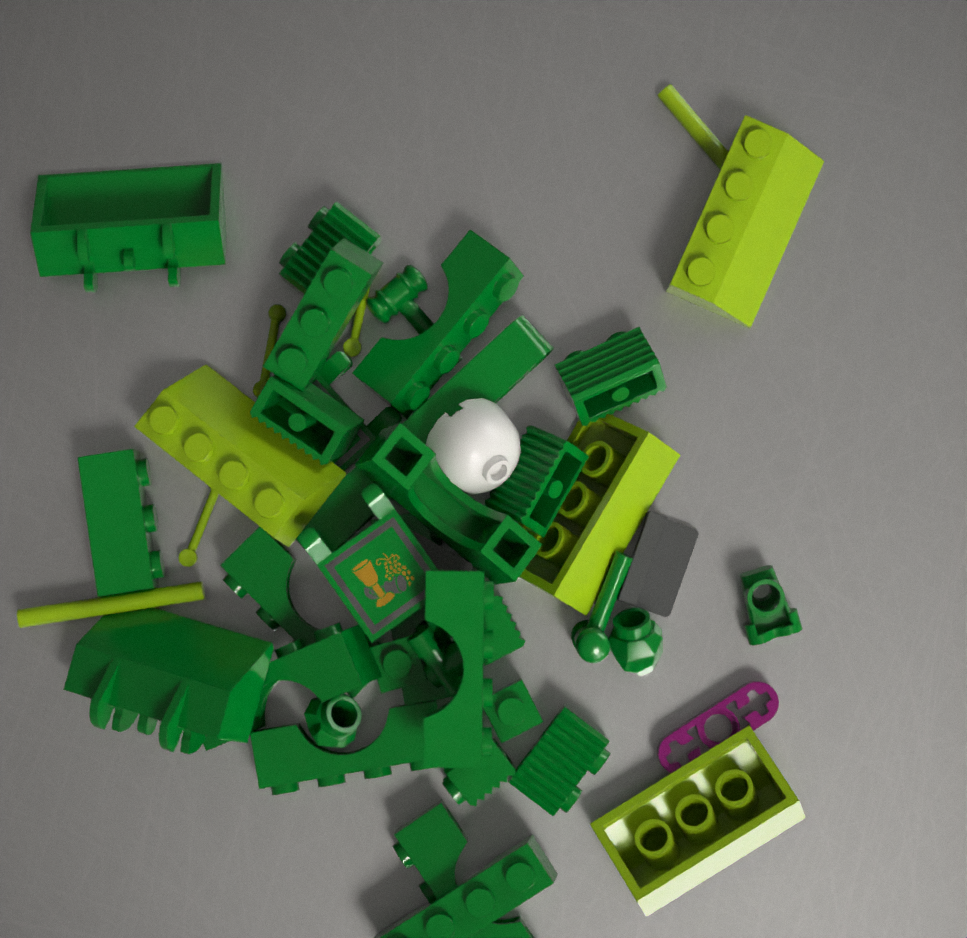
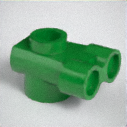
M766 565L740 574L748 621L743 626L749 645L763 644L777 637L798 633L803 629L797 608L789 607L772 565ZM763 584L769 585V593L766 597L757 598L753 595L754 590L758 586Z
M423 620L416 626V632L407 639V642L419 659L422 658L425 661L424 671L430 683L436 688L444 686L448 693L453 695L457 692L463 677L464 669L461 652L456 642L451 641L444 629Z

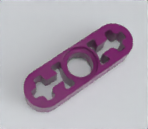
M760 681L745 683L666 734L660 740L657 747L659 763L670 773L684 766L676 760L669 763L666 756L671 753L669 744L672 741L676 740L678 744L685 745L694 739L687 733L694 726L698 738L709 747V750L744 729L745 727L740 729L737 717L726 706L734 701L735 707L738 710L747 705L750 701L747 694L751 690L759 695L766 693L769 698L763 703L766 709L763 714L760 715L757 711L751 710L741 716L748 722L745 727L750 725L753 731L771 720L777 713L779 699L776 691L770 685ZM714 714L726 716L731 724L729 735L721 741L710 740L704 731L706 720ZM699 746L693 747L686 753L687 763L702 755Z

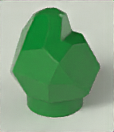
M630 608L623 610L613 618L614 626L608 638L610 649L625 672H632L638 676L647 675L655 669L663 653L662 629L655 621L650 619V614L644 609Z
M341 694L325 702L315 697L311 699L304 712L307 727L318 746L344 748L354 741L357 727L362 718L360 706L352 696L347 694Z

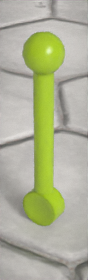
M370 287L356 309L350 339L346 340L343 345L344 352L350 357H356L362 351L359 337Z
M280 304L272 305L268 311L271 324L263 365L276 344L280 322L286 317V310ZM263 365L260 380L253 386V394L257 398L270 377V371L265 369Z
M209 487L211 491L187 549L180 552L178 557L181 565L185 567H191L198 561L196 550L219 496L211 487Z

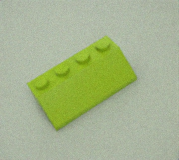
M745 115L666 292L750 329L824 160L788 133Z
M207 364L163 389L134 427L272 537L290 547L347 473L332 461L321 465L319 459L313 460L312 454L305 455L304 448L297 449L296 443L290 444L288 438L282 439L281 433H274L273 427L267 428L265 422L259 423L258 417L251 418L250 410L255 402Z
M607 414L605 418H598L596 422L590 421L588 426H583L580 420H578L567 441L586 453L589 458L544 538L525 529L542 546L519 578L585 616L589 613L600 593L615 552L624 553L680 457L679 453L650 432L611 414Z
M749 725L590 823V826L647 917L806 817L800 800Z

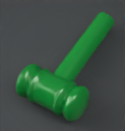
M406 265L402 273H396V276L380 290H376L375 296L366 299L368 310L381 323L387 324L391 316H397L400 311L419 335L434 325L431 319L414 301L415 298L419 297V292H424L428 289V284L423 274L412 265ZM461 355L457 364L464 359Z
M615 552L589 620L578 622L572 629V643L580 657L586 662H601L609 654L610 642L604 631L633 560V557L627 554Z

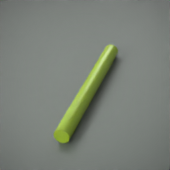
M203 581L18 609L17 621L19 627L24 628L205 600V589Z

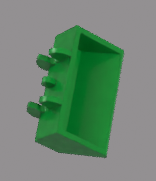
M222 163L38 175L30 234L39 276L84 274L85 292L92 293L97 292L98 273L168 268L169 286L180 287L182 267L225 265L227 235Z
M156 608L103 615L76 644L63 690L91 698L89 709L90 721L94 727L105 730L114 708L112 730L118 732L127 730L134 723L138 714L140 716L137 730L146 735H151L156 728L157 721H161L158 735L160 746L162 749L173 753L180 740L182 731L180 752L185 754L195 753L202 746L206 736L220 740L248 743L274 647L273 643Z

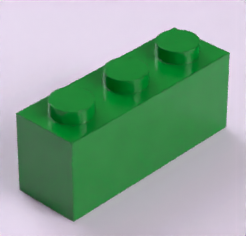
M345 238L331 248L263 367L303 392L319 374L384 263Z
M135 449L77 457L97 596L102 597L160 588L158 578H165V566L161 550L154 551L151 532L158 531V518L155 505H147L145 486L152 485L148 459H141L140 452Z

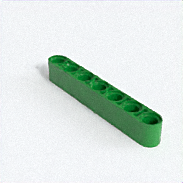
M522 314L404 421L402 425L426 444L428 434L443 414L447 413L452 417L456 412L463 409L459 403L469 399L484 398L494 403L499 402L554 350V347ZM357 467L352 469L341 480L302 532L308 528H315L331 552L336 551L375 516L361 494L364 488L374 482ZM382 489V491L385 493L389 501L393 500V498Z

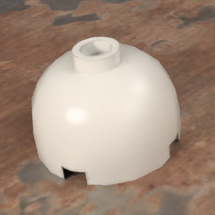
M484 398L469 399L459 403L463 409L456 412L452 417L445 413L437 420L428 434L426 445L436 453L437 463L450 481L466 494L475 495L487 493L499 487L510 477L519 461L521 448L517 428L496 403Z

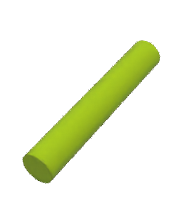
M669 84L657 95L658 98L720 169L728 150L672 84Z

